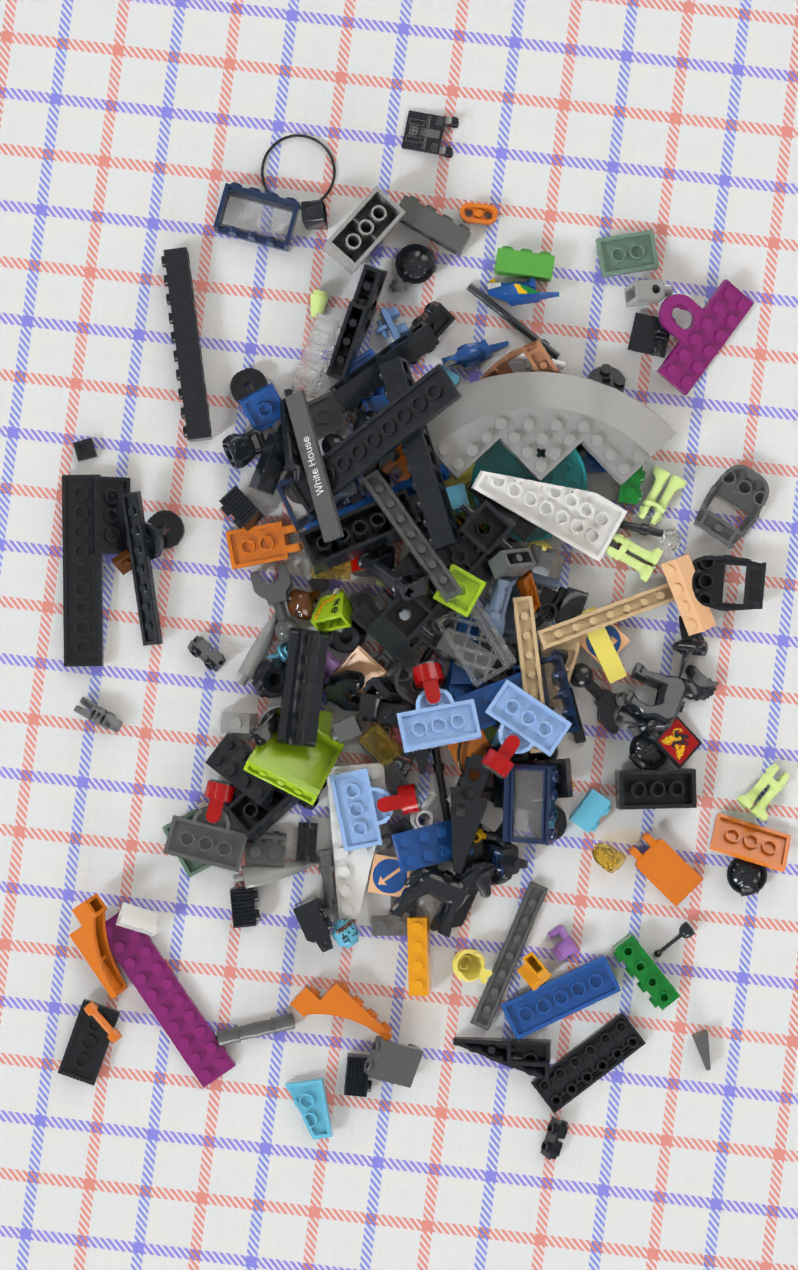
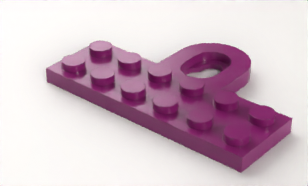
M727 279L722 281L703 308L684 294H673L665 298L659 308V320L661 325L678 340V343L656 372L683 395H687L754 303ZM675 308L686 310L691 314L692 322L688 328L683 329L676 324V320L672 316Z

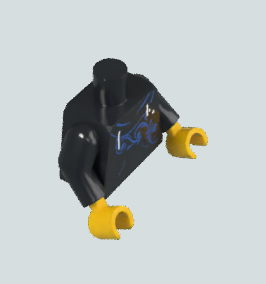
M479 828L477 831L479 837H475L474 842L477 843L481 839H485L484 862L495 863L496 870L493 871L495 875L491 878V885L504 884L512 878V875L518 874L519 869L523 867V860L519 858V849L511 842H502L503 833H484Z

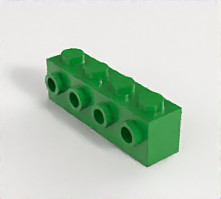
M643 465L622 485L618 484L617 504L635 506L638 504V501L641 502L643 490H640V484L645 479V471H642Z
M631 933L612 946L615 950L612 954L619 962L624 961L627 965L624 969L631 978L636 976L639 980L637 983L638 987L643 993L647 991L650 994L649 1000L655 1008L659 1006L664 1010L680 997L675 988Z

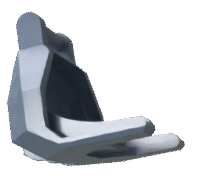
M532 569L528 571H532L535 586L539 585L557 590L560 578L556 579L533 573ZM521 576L496 579V582H492L490 588L492 596L491 600L487 601L485 607L487 616H484L495 639L517 644L512 598L521 597L520 591L517 588V580ZM537 637L538 649L541 650V645Z

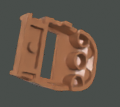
M539 339L506 354L487 369L481 379L514 373L508 362L523 352L535 371L560 373Z

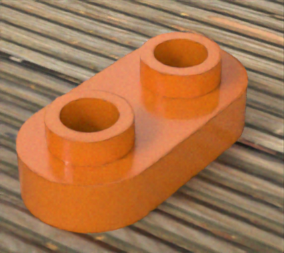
M465 203L460 208L461 220L469 224L492 225L498 217L497 209L488 204ZM471 211L473 215L468 217L465 213ZM489 213L492 217L487 219L484 215Z

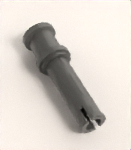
M333 849L316 851L320 865L318 871L322 874L325 908L338 906L333 871L335 870V865H333L332 861Z

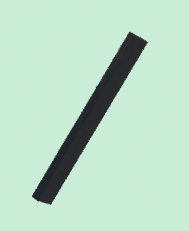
M141 491L121 493L143 646L163 644Z

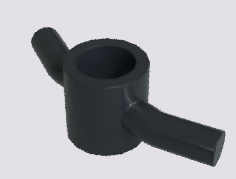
M559 587L556 597L551 603L548 602L540 605L537 609L538 617L535 619L536 628L543 622L556 619L558 615L557 607L561 604L567 589ZM545 606L552 608L553 615L551 618L542 615V610L545 609Z

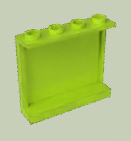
M278 709V711L275 713L277 716H280V710H279V709ZM320 729L317 732L315 748L276 743L277 730L265 745H256L243 770L314 805L345 743H339L338 740L334 741L333 737Z

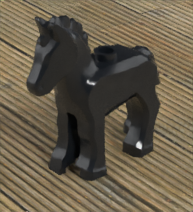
M638 662L635 664L630 677L657 689L655 705L643 703L636 697L634 692L629 690L624 704L639 714L631 713L621 707L615 722L634 725L638 728L646 726V729L650 731L655 729L656 732L668 730L678 713H681L685 706L683 698L704 701L706 698H710L709 696H713L714 691H716L715 687L719 682H712L711 678H707L694 665L686 667L687 679L651 672L645 668L644 664Z
M473 863L470 868L467 867L462 872L460 877H455L448 870L443 872L433 867L420 868L410 874V878L405 879L403 883L408 887L403 890L401 896L392 904L390 913L402 918L405 912L415 917L417 914V898L430 894L442 902L432 920V925L439 926L437 929L439 934L450 937L452 920L473 890L476 888L480 892L481 897L488 898L491 895V878L495 875L493 872L496 870L495 863Z

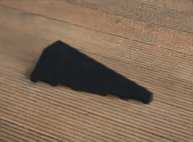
M453 1038V1045L455 1046L458 1045L468 1049L470 1052L478 1053L490 1060L549 1082L551 1039Z

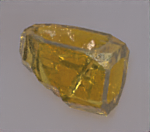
M597 843L592 850L595 861L610 873L617 871L627 859L623 852L604 843Z

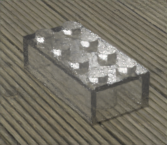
M319 313L316 314L291 384L293 392L302 390L307 397L315 399L316 395H320L323 387L321 380L322 377L326 378L328 360L332 357L335 348L334 343L337 341L341 330L339 320Z

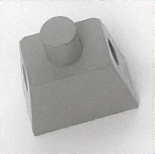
M662 279L635 280L624 288L626 308L657 304L665 299V297L673 294L672 286L663 285Z
M221 712L220 732L250 733L257 725V713Z

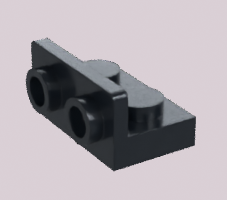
M433 301L425 306L421 316L416 317L412 321V326L409 330L423 321L429 325L438 339L456 318L441 303Z
M372 677L363 688L365 693L376 694L382 700L398 702L401 699L394 684L389 679Z

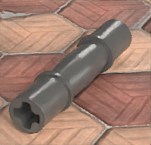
M292 1013L271 1017L269 1020L253 1022L240 1027L236 1025L232 1028L217 1031V1038L220 1046L236 1042L241 1043V1040L295 1029V1021Z

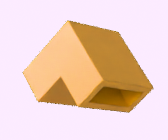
M531 951L523 958L525 963L517 971L535 991L552 974Z

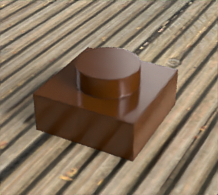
M128 549L112 559L113 564L123 575L132 570Z

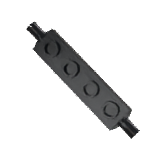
M286 389L284 391L285 397L293 394L292 389ZM282 399L279 402L285 467L286 470L293 473V482L299 484L302 482L301 474L305 470L286 400Z

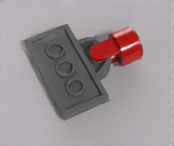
M210 778L204 793L205 797L210 798L209 805L198 810L192 820L173 815L163 853L239 872L248 837L245 833L230 830L228 814L223 810L224 802L232 803L236 787L231 783Z

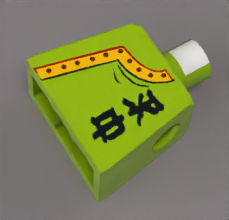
M336 588L333 590L332 595L323 596L319 599L310 622L317 631L322 632L351 627L352 619L350 616L352 615L353 605L344 591Z

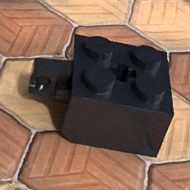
M316 895L295 904L293 911L306 940L312 943L316 942L321 951L326 952L333 948L330 936L333 924L330 917L325 916L323 912L325 906L322 899H317Z

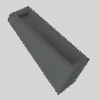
M705 1029L693 1034L692 1037L705 1069L708 1071L711 1070L708 1031Z

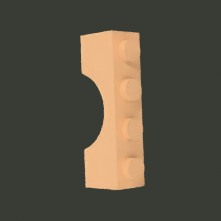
M689 553L661 564L688 635L691 636L704 632L715 626L716 623L710 607L702 605L694 595L692 577L695 569Z

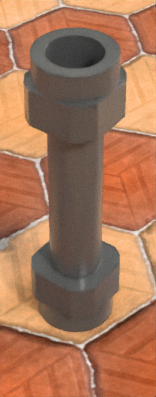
M626 692L617 693L615 695L617 705L632 713L628 705L624 704ZM629 724L627 727L632 736H638L642 733V729Z

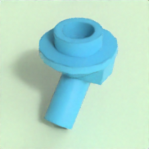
M282 643L277 647V653L266 656V659L275 658L286 662L288 645Z

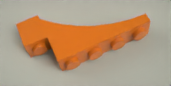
M96 893L72 909V912L82 926L69 936L113 999L127 989L128 986L123 980L110 951L105 924V910H107V907Z
M336 980L321 997L316 987L313 985L310 987L306 984L291 1000L290 1005L303 1017L308 1014L339 1016L366 1026L385 1040H390L393 1036L392 1027L385 1021L381 1022L377 1018L378 1014L372 1008L367 1009L363 1005L364 1001L358 995L353 996L349 992L350 988L344 982L339 983Z

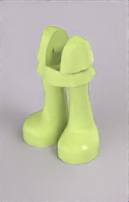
M657 466L653 469L655 476L654 484L646 499L643 500V505H640L638 517L644 519L649 512V508L655 510L650 524L656 525L663 518L662 515L666 512L667 505L677 489L684 488L687 484L683 479L672 475L659 503H656L655 501L662 487L671 474Z
M615 534L612 540L621 545L619 551L614 547L608 546L605 552L611 558L614 557L617 561L626 563L639 572L640 579L647 582L654 567L626 554V551L628 550L655 566L663 550L656 548L650 551L636 545L629 538H624V535Z
M775 763L765 769L766 772L761 775L758 783L747 794H740L736 799L744 808L750 810L754 816L764 822L768 819L767 806L777 793L782 791L783 786H786L789 774L786 771L777 780L772 778L780 767ZM767 785H769L770 788L767 790V792L753 806L754 801L759 796V794Z

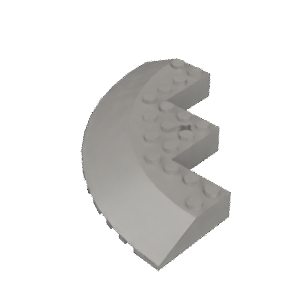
M544 371L514 372L491 376L465 384L457 388L462 397L427 424L437 460L456 480L499 441L536 481L540 482L581 443L619 485H622L677 433L658 414L616 388L592 379ZM536 450H538V451H543V452H544L543 455H544L545 458H543V457H539V458H538V457L536 456L537 453H538Z

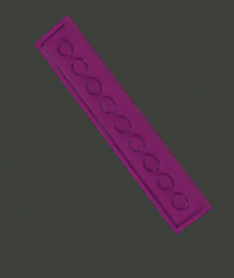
M117 913L105 921L110 951L204 1088L235 1067L236 1064L224 1046L219 1045L216 1034L147 934L116 925L119 915Z

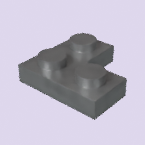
M391 896V907L399 897ZM405 912L402 918L393 914L371 916L372 936L408 935L407 918L410 914Z

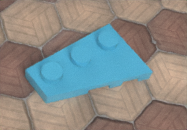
M318 1078L286 1083L285 1087L292 1095L293 1102L298 1107L312 1139L332 1137L333 1131L324 1079Z

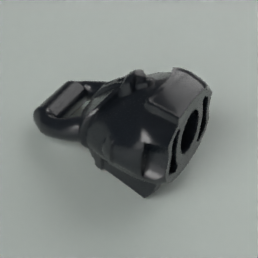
M253 429L243 434L233 433L223 439L222 446L232 467L240 469L248 465L255 455L261 454L266 439L261 430ZM254 434L257 437L260 449H255L254 442L251 439Z

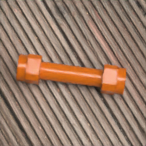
M91 1001L83 1009L88 1016L92 1015L107 1032V1038L114 1044L122 1037V1034L117 1028L114 1029L97 1010L99 1007Z

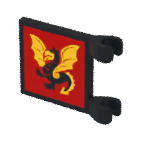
M678 716L668 730L661 731L659 734L655 729L650 731L645 728L643 730L644 736L652 740L678 769L685 764L702 744Z

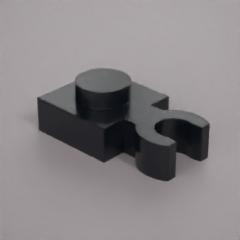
M406 817L389 827L392 833L383 834L382 840L384 838L390 839V844L386 846L389 849L394 845L391 835L413 830Z

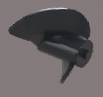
M679 616L682 640L675 642L672 647L675 651L682 654L679 677H681L690 655L706 656L708 644L701 632L689 636L682 617Z

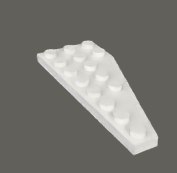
M480 471L471 487L600 562L628 512L595 492L486 471Z
M384 762L333 766L329 774L368 768L371 786H379L386 789ZM328 776L327 784L339 920L358 919L376 846L344 851L330 777Z

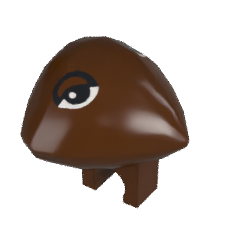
M294 589L288 596V610L298 619L311 620L314 609L313 604L318 602L317 598L321 595L317 589L309 593L300 589Z

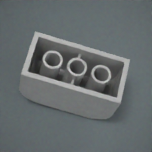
M376 186L326 241L323 250L352 275L390 234L406 212L383 190Z

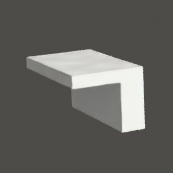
M122 902L116 925L153 936L157 934L159 927L156 926L159 913Z

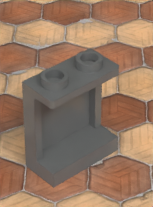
M377 1035L371 1045L369 1057L365 1061L364 1072L373 1079L410 1088L424 1051L414 1044L404 1045L385 1040Z

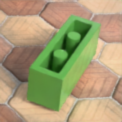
M502 246V248L497 250L494 275L522 279L535 277L536 281L551 282L555 256L545 251L532 253L530 249L518 251L513 250V247Z

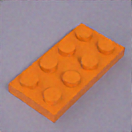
M717 813L709 849L784 872L791 835Z

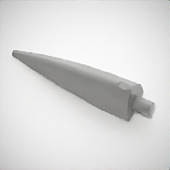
M276 613L272 615L256 638L238 673L242 674L238 683L246 686L249 678L253 680L257 666L265 660L275 633V626L278 623Z
M317 859L315 862L288 861L284 862V867L244 865L241 866V874L233 875L234 883L244 881L246 889L265 885L304 871L318 864L319 860Z

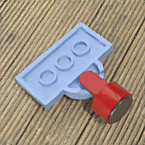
M428 661L414 666L412 671L415 686L424 688V691L418 695L416 710L397 713L404 753L482 738L474 699L454 702L452 695L447 690L439 688L438 684L444 681L441 664L437 661Z
M506 680L485 710L486 714L501 723L498 728V740L501 747L497 752L490 748L482 759L481 765L499 778H506L515 765L510 761L514 754L525 753L535 746L548 756H551L572 723L509 680Z
M368 768L329 775L345 852L382 845L383 840L379 825L386 823L391 818L394 810L402 809L403 815L420 812L421 810L418 787L414 783L398 786V794L391 795L382 787L371 786Z

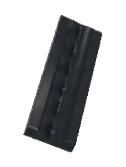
M290 627L276 743L315 748L329 632Z
M621 1012L550 1066L549 1082L535 1077L531 1084L555 1114L646 1043Z

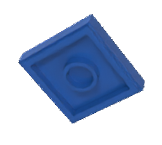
M272 382L238 400L253 429L263 432L272 427L277 420L281 419L279 406L281 398Z

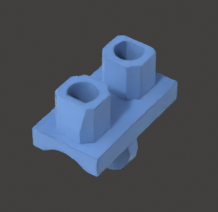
M397 306L380 309V314L386 324L384 325L381 319L376 321L379 327L375 330L376 335L382 333L384 339L390 337L387 332L389 330L395 341L409 331L405 322L397 326L393 323V320L401 316Z

